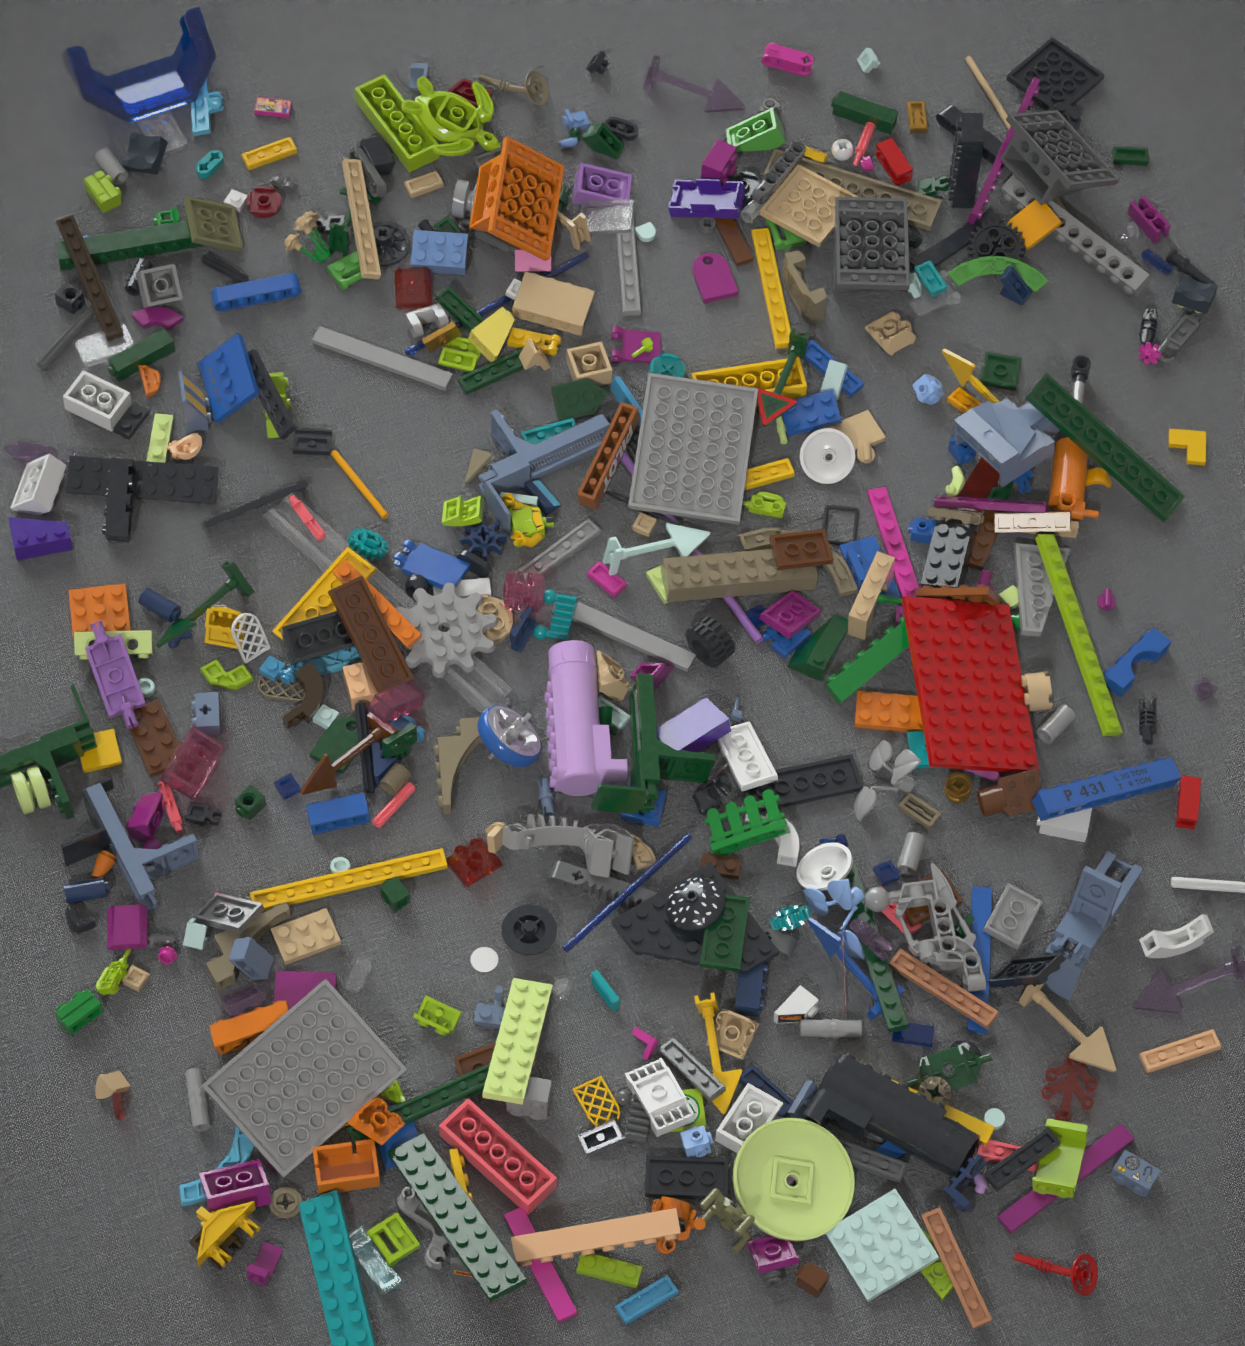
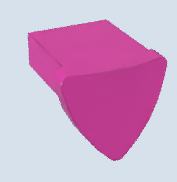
M635 1027L631 1034L648 1044L642 1057L648 1060L660 1042Z

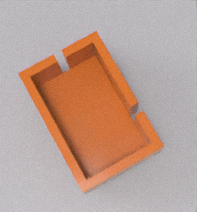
M374 1140L355 1141L356 1154L352 1152L351 1142L312 1147L318 1195L334 1190L345 1192L380 1187Z

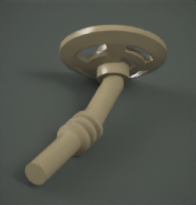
M537 71L527 73L524 81L525 87L511 85L510 82L506 83L505 80L502 82V79L496 80L480 74L478 81L497 87L498 90L501 88V91L504 90V92L511 91L527 94L530 101L538 106L545 104L548 100L549 91L544 77ZM540 92H541V93H542V98H541V100L539 101V99H538L537 97L540 95Z

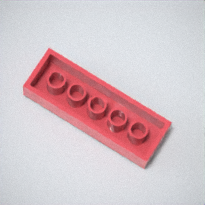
M470 1099L461 1104L439 1125L440 1136L454 1149L457 1148L458 1153L463 1155L469 1163L518 1207H521L527 1215L557 1188V1177Z

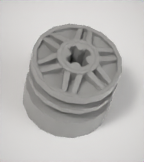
M457 181L452 203L453 217L464 219L467 212L470 211L471 219L477 183L474 189L471 190L470 181Z

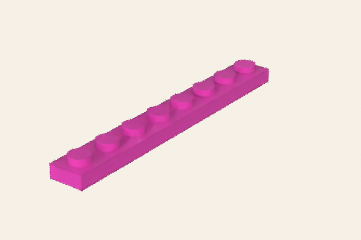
M886 487L870 489L867 491V495L886 553L889 556L895 557L894 578L901 598L904 596L916 597V589H919Z

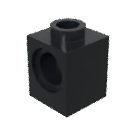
M67 282L55 293L56 305L73 315L84 306L83 292Z

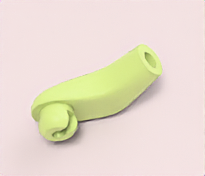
M959 466L951 469L953 480L949 486H946V494L949 497H956L966 482Z

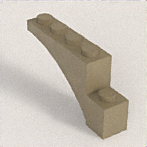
M479 717L460 718V726H456V736L438 737V744L434 745L435 756H439V761L435 763L436 773H440V778L437 779V789L442 791V795L438 796L439 807H443V814H451L452 792L461 767L475 748L483 743L477 728Z
M287 903L275 905L271 910L261 913L241 934L221 930L217 935H214L215 945L221 957L212 958L206 963L207 973L217 991L236 983L235 976L238 968L228 960L235 939L251 937L257 942L271 928L291 918L290 908Z

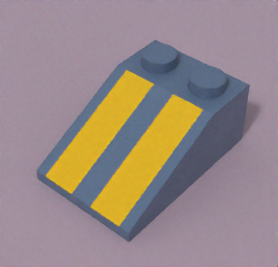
M179 371L186 432L209 431L208 423H211L210 412H206V408H209L208 397H204L203 389L183 371Z

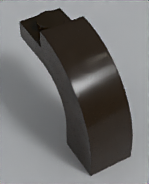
M311 661L295 672V680L304 690L305 698L301 704L283 716V725L287 729L291 726L299 725L302 719L307 724L310 723L322 705L323 683L318 670Z

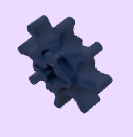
M482 517L480 526H465V531L470 533V535L467 537L461 536L460 545H471L472 547L467 549V551L472 554L480 552L483 554V560L487 561V553L490 551H495L498 555H502V547L498 546L497 543L507 542V534L496 533L500 529L499 521H496L492 526H486L484 524V517Z

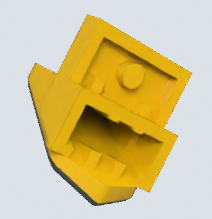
M212 605L211 609L206 611L204 643L238 649L231 633V627L235 618L243 614V612L228 605ZM237 622L235 628L239 629L241 622ZM245 623L243 624L242 630L246 629ZM241 632L238 639H244L245 633Z

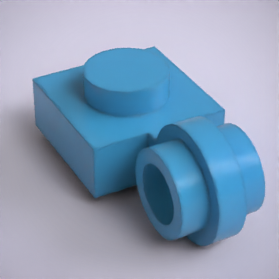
M270 655L259 668L260 674L274 682L279 676L281 681L288 685L295 681V672L289 668L286 669L285 663Z
M399 711L389 724L399 731L410 723L413 725L416 723L415 719ZM416 726L417 742L425 738L426 732L420 726Z

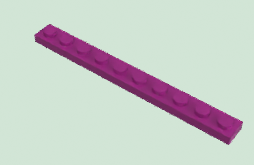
M1033 77L1016 114L1025 113L1026 110L1031 109L1034 102L1031 99L1032 96L1036 97L1040 89L1038 87L1040 79ZM1011 126L968 217L967 222L974 224L976 218L980 220L984 212L981 208L983 205H987L990 199L988 193L994 190L997 183L994 179L995 177L999 178L1003 170L1000 166L1004 163L1000 158L1016 132Z

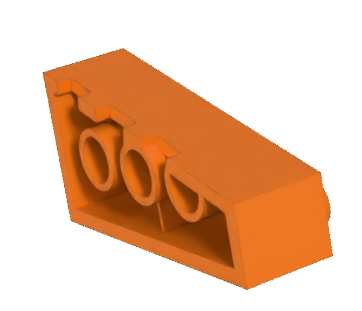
M280 1000L270 1006L258 1007L252 1012L240 1013L234 1018L217 1021L215 1024L210 1025L215 1049L220 1055L243 1050L292 1007L286 1000Z

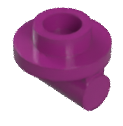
M1104 589V593L1097 599V604L1102 610L1109 611L1116 606V599L1111 594V589Z

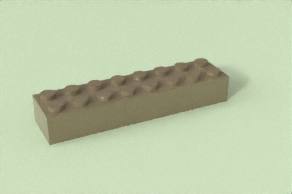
M772 549L663 558L661 567L667 602L780 593L792 590H815L818 579L816 566L777 570Z

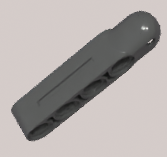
M795 141L791 143L766 172L763 180L752 193L753 201L758 204H764L794 168L801 163L806 151V147L802 142Z

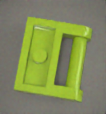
M397 1212L366 1233L369 1240H373L386 1259L385 1262L389 1267L396 1265L401 1259L420 1248L419 1242ZM384 1231L396 1248V1253H391L379 1236V1233Z

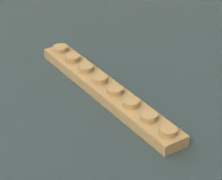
M344 158L342 166L362 278L379 279L381 271L361 160Z

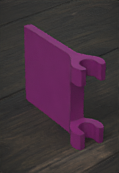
M612 326L611 339L617 340L622 338V351L612 350L611 363L624 361L651 363L654 358L660 355V332L626 330L619 326ZM648 337L651 338L653 342L652 351L642 352L637 357L632 358L631 355L643 347L642 340Z

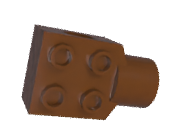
M1036 768L1002 777L996 780L995 786L977 790V798L982 815L986 817L1002 812L1006 817L1036 810L1032 800L1037 795V792L1043 789L1038 770Z

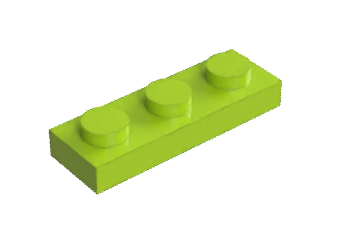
M581 1253L576 1273L637 1288L643 1266L596 1254L582 1256Z

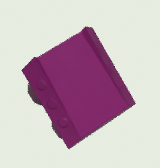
M141 903L139 905L127 906L111 905L107 910V949L109 951L147 947L149 920L146 906Z

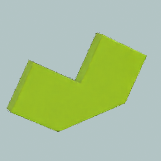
M216 659L200 668L201 673L211 686L238 690L253 682V677L244 664L226 673Z

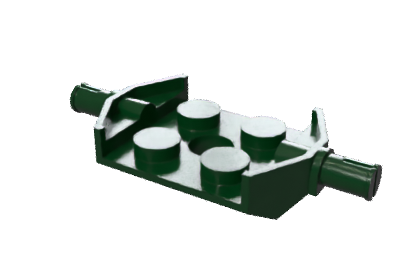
M961 1044L921 1058L918 1075L916 1078L905 1082L908 1087L913 1088L921 1085L925 1079L935 1076L943 1078L949 1084L951 1091L973 1083L977 1084L981 1064L993 1061L990 1052L978 1056L967 1046ZM947 1064L954 1066L955 1070L951 1075L943 1073V1067ZM938 1084L934 1090L926 1089L934 1098L941 1095L938 1092Z

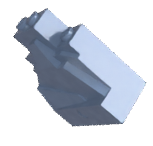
M1007 398L994 404L987 401L971 408L954 419L955 444L958 446L964 441L969 444L1000 473V486L1002 487L1054 454L1055 441L1051 436L1060 431L1029 402L1018 408L1015 403L1010 402Z

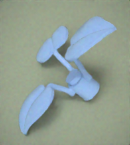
M849 879L833 880L828 883V892L833 899L830 902H826V898L821 891L815 888L804 889L803 893L808 905L820 916L827 915L829 912L827 906L838 903L845 910L851 909L840 928L841 932H838L836 935L841 939L843 935L844 952L851 957L863 959L864 955L859 939L851 931L845 930L854 911L858 909L856 905L864 900L863 892L858 887L851 889Z

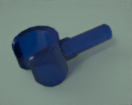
M838 834L832 838H820V843H839L846 847L848 846L844 834Z

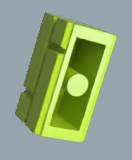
M100 170L84 179L86 191L103 213L121 205L122 193L118 187L113 186V181L109 175L106 176Z

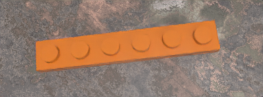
M347 560L332 572L342 584L361 576ZM365 579L391 633L407 649H410L422 638L421 633Z

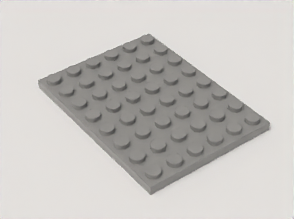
M648 373L628 509L739 525L758 389Z
M325 979L209 1078L201 1087L284 1179L313 1153L312 1147L323 1145L347 1124L368 1101L374 1100L403 1075L407 1068Z

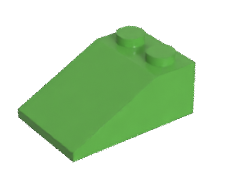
M773 108L725 129L728 144L737 147L736 152L771 150L786 143L782 123Z

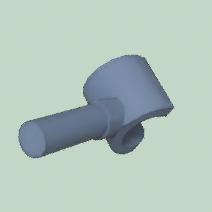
M735 697L734 707L731 712V720L740 722L743 716V711L738 710L739 697Z

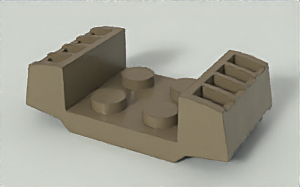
M799 250L785 253L783 268L785 290L800 315L805 316L812 325H815L825 319L826 292L823 287L810 291L808 284L804 283L806 258Z

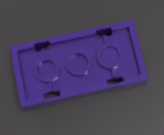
M696 179V183L692 180L674 181V190L668 205L671 217L740 218L746 193L744 182L726 181L722 186L720 180Z

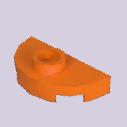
M138 365L146 397H151L161 387L160 375L156 369L149 368L147 365Z

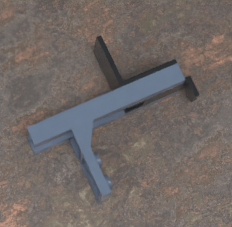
M109 776L95 782V785L82 790L86 810L96 830L61 845L64 863L66 866H69L110 848L113 855L116 856L115 859L138 904L141 903L146 906L147 912L158 908L153 896L155 889L150 880L200 859L197 840L194 834L190 836H183L171 844H164L157 850L133 848L105 793L114 788L113 780ZM152 861H153V864H154V866H147V865H145V864L150 863V862H152Z

